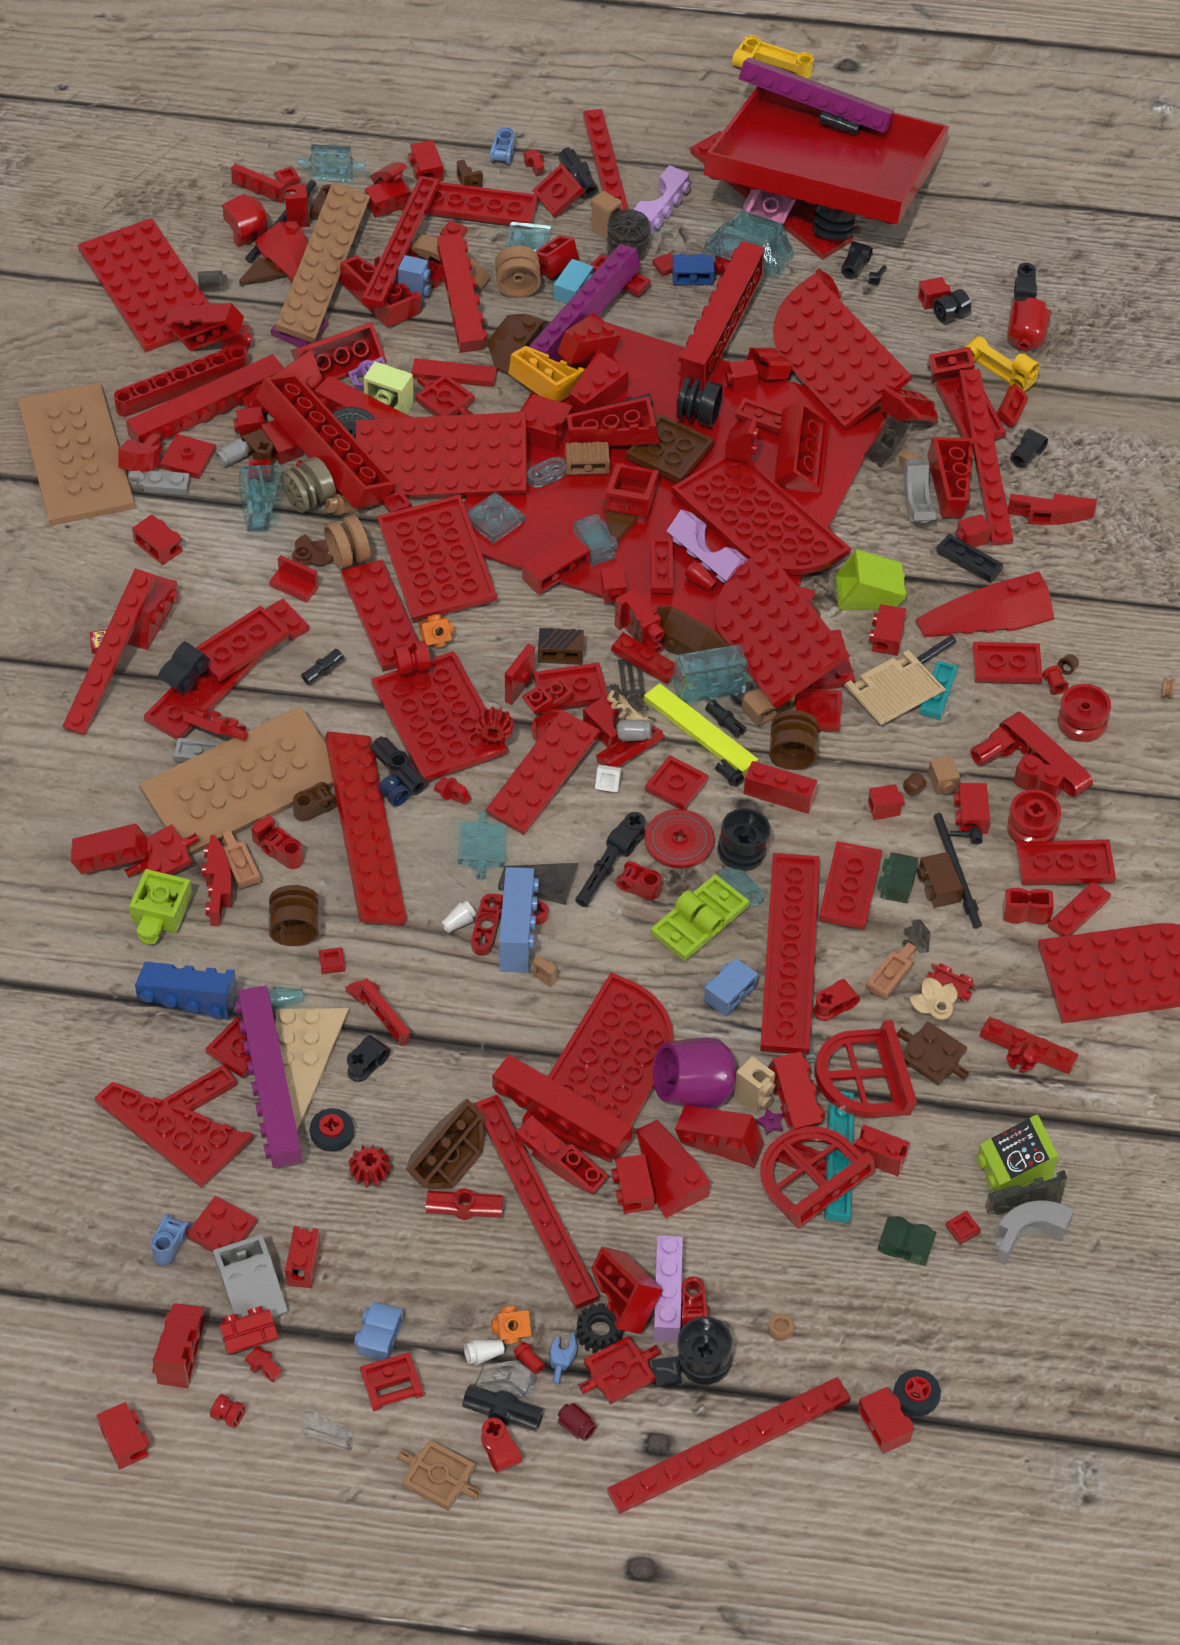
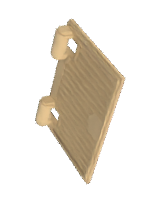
M909 650L903 652L902 658L898 660L892 658L860 675L859 681L853 683L850 680L844 684L848 692L861 703L880 725L946 690Z

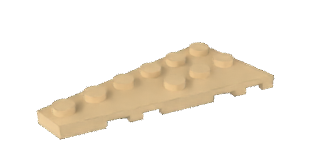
M349 1008L276 1009L275 1027L298 1134L307 1115L310 1102L313 1101L316 1094L315 1090L318 1083L321 1082L332 1056L336 1040L342 1032L344 1021L347 1020Z

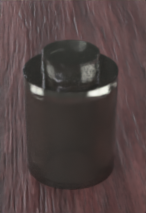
M222 270L198 272L199 291H224V287H228L227 274H223Z

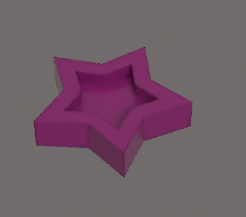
M767 1108L765 1115L756 1119V1123L764 1127L766 1135L772 1131L783 1132L780 1122L784 1113L774 1114Z

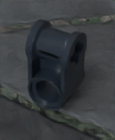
M1021 263L1018 266L1017 277L1014 282V300L1026 301V298L1036 299V269L1031 263Z
M631 812L626 815L623 821L609 834L606 846H614L619 849L621 855L628 857L645 837L644 815L639 812Z
M372 1035L365 1037L347 1056V1064L349 1066L347 1071L348 1077L354 1082L366 1080L379 1066L387 1061L391 1049Z

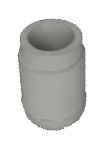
M237 438L215 452V456L219 464L225 467L246 457L250 451L247 443L243 442L241 438Z
M621 720L618 722V738L623 742L652 739V723L646 720Z

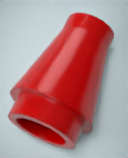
M694 561L685 571L688 581L707 589L709 592L718 584V581L713 578L702 563L698 564Z

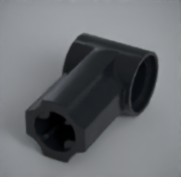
M856 241L851 243L847 258L841 267V273L845 275V278L852 279L858 276L863 265L869 263L873 247Z
M1030 428L1027 429L1020 444L1011 453L1010 460L1018 468L1026 467L1036 454L1040 455L1044 451L1048 443V437Z

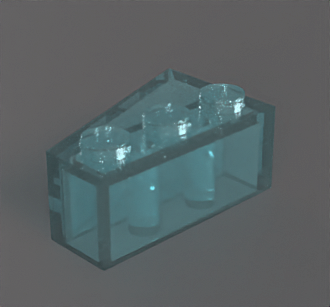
M283 465L240 466L238 485L247 532L269 531L281 483L280 475Z

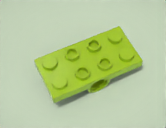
M714 874L694 892L690 890L685 891L677 900L675 908L650 929V934L685 962L749 907L750 901Z

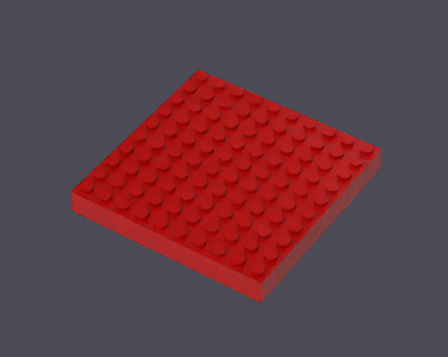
M757 86L706 153L703 175L709 176L713 180L721 179L733 185L741 184L748 186L752 190L760 189L772 195L780 194L792 200L800 199L808 204H819L828 209H839L847 214H859L867 219H878L892 225L900 222L943 152L949 126L894 113L886 132L883 133L860 124L859 131L854 136L841 130L838 132L835 128L819 123L823 110Z

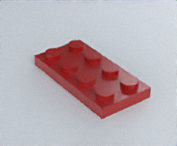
M959 377L936 381V389L961 438H970ZM985 392L994 440L1004 438L1006 430Z
M260 605L195 648L210 659L206 671L217 682H221L288 638L289 631Z
M1110 839L1017 842L1016 851L1021 885L1086 884L1092 881L1095 883H1115L1116 875Z
M836 841L818 921L865 930L882 850Z

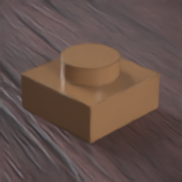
M538 955L532 961V975L549 987H552L557 982V968L550 960H545Z

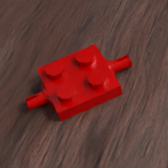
M444 374L439 379L429 381L423 375L417 379V383L421 384L424 389L415 395V401L433 415L473 414L466 407L475 401V395L448 375Z
M184 708L181 711L183 721L217 734H225L232 738L241 739L242 741L248 738V732H245L247 727L239 724V720L236 718L220 717L221 713L214 710L206 712L195 709L193 712Z
M171 824L146 837L145 859L136 861L134 865L124 869L128 878L140 871L143 874L145 869L172 875L193 864L188 855L187 847L198 842L199 839L196 833L182 839Z
M628 1336L584 1359V1365L591 1374V1379L578 1384V1387L583 1395L597 1388L611 1405L655 1382V1376L648 1366V1361L660 1355V1351L654 1345L642 1352Z

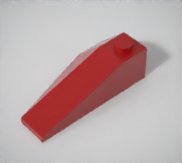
M297 221L278 222L257 238L255 244L266 260L271 259L276 264L275 268L279 271L283 270L289 276L288 279L293 283L308 243Z

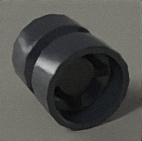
M957 289L948 295L935 298L933 300V311L936 318L944 324L955 320L956 317L959 318L971 312V302L963 289Z

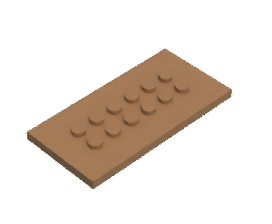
M100 382L17 399L50 526L135 509L125 469L118 468L119 447Z
M301 706L247 731L248 738L245 741L233 738L139 783V789L164 828L172 824L182 839L196 833L199 841L187 847L189 857L204 850L205 844H209L210 835H215L219 842H221L223 832L231 830L232 834L235 835L253 826L256 821L263 819L266 815L273 816L292 807L293 797L300 791L306 790L319 782L327 783L329 788L334 786L326 743Z

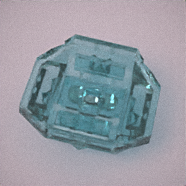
M741 210L731 221L723 223L705 242L704 248L717 256L732 260L733 250L738 248L741 241L765 247L763 270H769L778 274L793 259L794 250L786 235L783 223Z

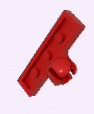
M990 1016L979 1035L981 1038L1007 1048L1009 1051L1006 1060L1013 1070H1015L1018 1064L1021 1065L1019 1072H1028L1032 1070L1035 1063L1039 1062L1070 1074L1079 1056L1078 1053L1068 1048L1054 1044L1047 1039L1035 1036L1023 1029L1016 1028Z

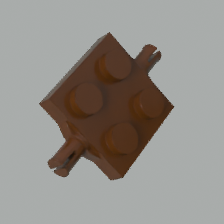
M929 1021L914 1035L902 1027L897 1032V1037L907 1042V1046L902 1051L906 1065L939 1086L945 1077L952 1073L963 1080H966V1077L969 1076L970 1071L959 1065L960 1059L967 1052V1046Z

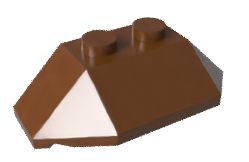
M531 314L507 315L487 341L494 367H497V371L511 376L508 374L511 354L524 346L529 347L551 321Z
M660 605L657 607V614L661 617L660 627L664 630V637L660 642L667 651L673 652L686 662L692 663L697 667L730 663L732 660V645L728 642L725 643L723 638L712 628L675 607H663Z
M465 1099L438 1122L411 1154L406 1171L423 1188L452 1189L482 1154L484 1115L468 1099Z

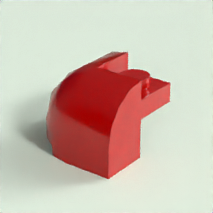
M243 194L222 204L223 218L233 228L234 244L241 247L250 243L268 231L267 213L263 205L255 197Z

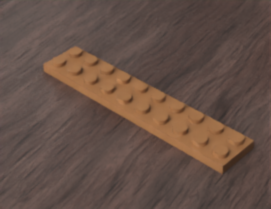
M332 182L277 320L275 330L311 343L315 342L340 277V263L347 259L369 202V195Z

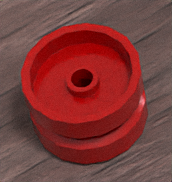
M1077 684L1068 688L1062 696L1058 713V726L1061 732L1068 738L1079 742L1097 740L1104 734L1107 728L1108 717L1111 711L1109 696L1100 687L1092 684Z
M1034 789L1022 791L1016 795L1011 803L1007 821V832L1010 838L1016 844L1017 842L1054 841L1061 819V806L1058 800L1050 793Z

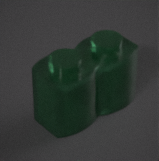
M891 852L889 859H884L882 872H885L884 877H879L877 890H881L880 898L908 904L917 872L918 857Z
M888 1216L877 1250L891 1257L902 1258L910 1263L926 1266L936 1231L925 1224H911L900 1216Z

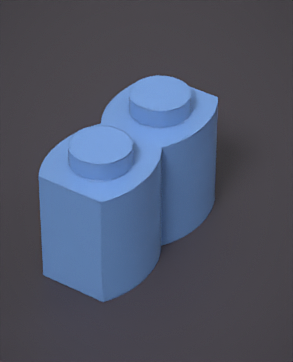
M372 1302L370 1309H365L362 1318L364 1326L362 1331H357L354 1340L358 1355L378 1360L390 1358L402 1325L403 1309L377 1302Z

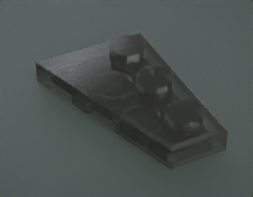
M578 863L504 866L498 883V890L504 891L506 867L534 868V878H539L538 892H534V897L566 905L578 871Z
M1065 1170L1056 1172L1057 1177L1044 1181L1043 1177L1034 1179V1183L1023 1188L1020 1185H1014L989 1193L985 1205L987 1214L1004 1215L1015 1207L1031 1201H1052L1061 1204L1067 1181Z

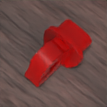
M537 149L524 152L525 165L532 167L535 175L543 174V154L539 153Z
M442 777L434 787V791L440 793L441 797L446 800L453 799L466 804L471 799L467 788L458 783L456 778L453 777L449 779Z
M258 1346L246 1356L245 1361L251 1366L250 1371L252 1373L260 1370L273 1383L281 1377L282 1370L271 1360V1351L265 1352Z

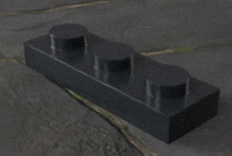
M948 534L937 546V553L990 583L1003 570V563L951 534Z

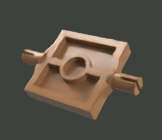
M431 1440L427 1442L423 1450L416 1456L404 1451V1449H401L400 1453H398L397 1460L410 1465L409 1472L402 1481V1487L447 1511H449L456 1498L462 1493L474 1500H477V1496L479 1497L481 1490L467 1484L470 1475L475 1469V1463Z

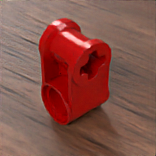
M276 827L271 836L260 841V847L264 853L283 864L286 868L297 869L303 864L304 858L301 842L286 833L282 828Z
M632 861L625 863L623 873L615 880L616 886L622 891L638 895L647 900H655L661 895L660 873Z
M841 979L817 993L813 1014L818 1020H831L833 1017L854 1008L860 1001V996L845 979Z
M688 1277L682 1283L681 1328L691 1319L701 1316L708 1317L704 1282L698 1277ZM695 1290L698 1294L691 1295L687 1291Z
M498 1418L487 1419L482 1425L481 1443L495 1472H501L521 1463L522 1458L519 1449L502 1420Z

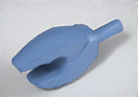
M573 1332L571 1333L567 1349L559 1348L560 1336L555 1338L550 1346L549 1361L551 1367L555 1369L554 1384H559L561 1371H565L576 1356L577 1337Z

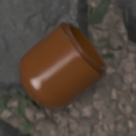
M1067 654L1058 661L1057 665L1061 667L1062 674L1069 675L1078 668L1079 660L1075 655ZM1064 664H1071V670L1065 671L1063 668Z
M917 772L911 774L903 782L904 791L912 796L917 795L926 787L925 778Z

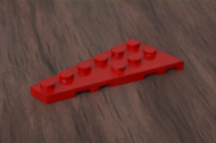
M111 1082L94 1097L95 1102L200 1188L254 1139L252 1133L237 1131L233 1129V1126L225 1123L221 1125L211 1121L209 1117L177 1105L170 1106L163 1103L161 1099L146 1097L139 1094L137 1090L115 1082Z

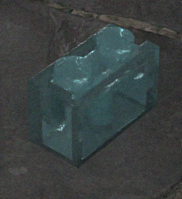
M598 514L574 521V534L590 549V564L592 566L616 558L614 549L618 548L615 536H611L607 523L602 521Z

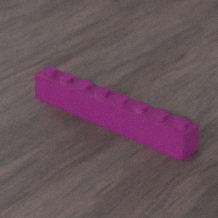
M750 57L744 60L738 78L741 81L839 117L841 115L847 120L883 133L888 130L895 111Z
M619 244L529 347L548 354L549 359L559 362L562 356L557 351L565 331L592 313L599 316L641 268L637 249Z
M267 985L238 990L239 1000L235 1001L237 1015L242 1014L243 1020L239 1021L241 1035L246 1034L247 1040L243 1041L245 1055H250L251 1061H247L249 1076L254 1075L255 1081L251 1082L253 1096L259 1097V1102H256L255 1106L257 1117H263L264 1123H260L259 1126L261 1137L267 1138L268 1144L263 1145L266 1160L271 1159L273 1168L302 1163L301 1148Z

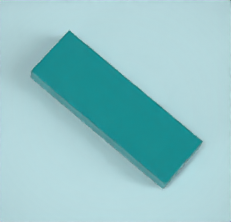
M937 660L932 675L946 690L923 702L919 715L941 720L959 666Z

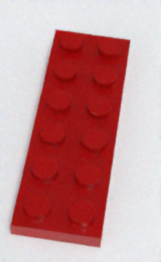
M439 182V187L426 214L531 228L538 195Z
M383 560L341 570L342 580L382 672L396 669L393 647L405 644L411 647L412 643L419 641Z
M264 654L221 682H217L205 671L196 678L194 687L184 695L170 688L144 714V721L176 740L184 738L196 725L183 721L181 711L184 708L193 712L195 709L206 712L211 710L250 671Z
M561 709L485 809L486 814L525 835L600 736V730Z

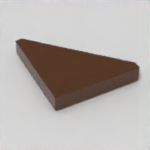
M259 257L241 277L239 284L244 287L247 283L258 281V283L273 281L277 277L285 276L289 278V276L283 270H277L275 263Z
M605 499L602 500L603 508L605 507ZM604 510L612 544L616 546L637 522V516Z

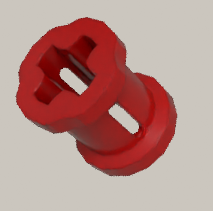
M1050 666L1043 671V678L1048 681L1049 691L1052 695L1062 694L1068 689L1069 683L1064 680L1060 666Z

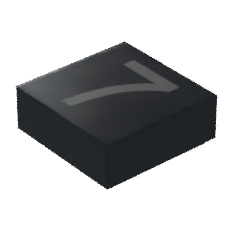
M677 1356L652 1360L651 1364L656 1387L682 1383Z

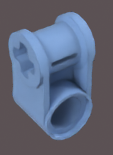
M502 127L497 131L494 144L491 147L490 162L496 160L506 162L508 165L511 164L515 148L513 129Z
M170 1214L164 1215L159 1228L151 1240L153 1259L156 1263L168 1265L173 1262L182 1244L187 1239L186 1233L191 1228V1222L173 1219Z

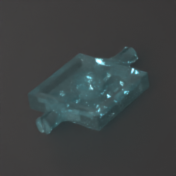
M311 144L310 158L298 157L297 160L298 166L310 167L312 180L352 182L353 169L365 170L366 162L353 160L350 146Z
M482 810L478 812V822H459L458 864L476 867V879L480 880V872L481 880L486 878V868H504L506 824L487 823L488 812L485 810L483 818Z

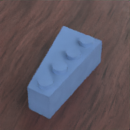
M506 867L499 939L500 972L529 973L530 949H534V934H531V930H535L536 916L532 915V913L537 911V897H534V892H538L539 878H534V868Z

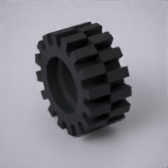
M598 1303V1308H595L594 1304L590 1305L589 1310L585 1307L582 1310V1314H579L577 1321V1339H579V1344L581 1346L585 1344L584 1349L586 1351L592 1348L593 1354L597 1350H602L622 1340L623 1330H618L615 1325L617 1319L614 1312L609 1311L607 1306L603 1308V1303ZM596 1322H603L608 1324L610 1330L605 1335H595L590 1331V1326Z

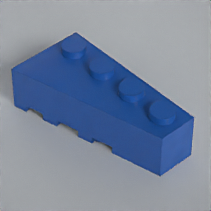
M144 962L135 983L137 998L145 1002L160 1003L169 1008L176 1007L194 1014L201 1013L209 1015L214 1019L229 1020L235 1006V1001L238 998L235 970L227 969L225 973H217L216 968H206V971H197L194 966L185 965L182 969H177L173 964Z

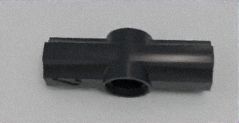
M570 147L564 148L558 154L559 161L585 190L581 195L587 199L593 197L598 192V186L591 177L588 164L580 160L574 149H570Z
M380 736L375 739L370 747L371 751L389 770V775H395L401 781V784L407 787L411 795L421 793L424 787L427 786V780L409 762L407 753L398 750L387 737Z
M472 1384L467 1387L462 1402V1407L487 1415L488 1418H498L502 1420L505 1426L511 1423L535 1432L539 1429L544 1414L543 1408L519 1401L514 1394L508 1391L499 1390L496 1393Z

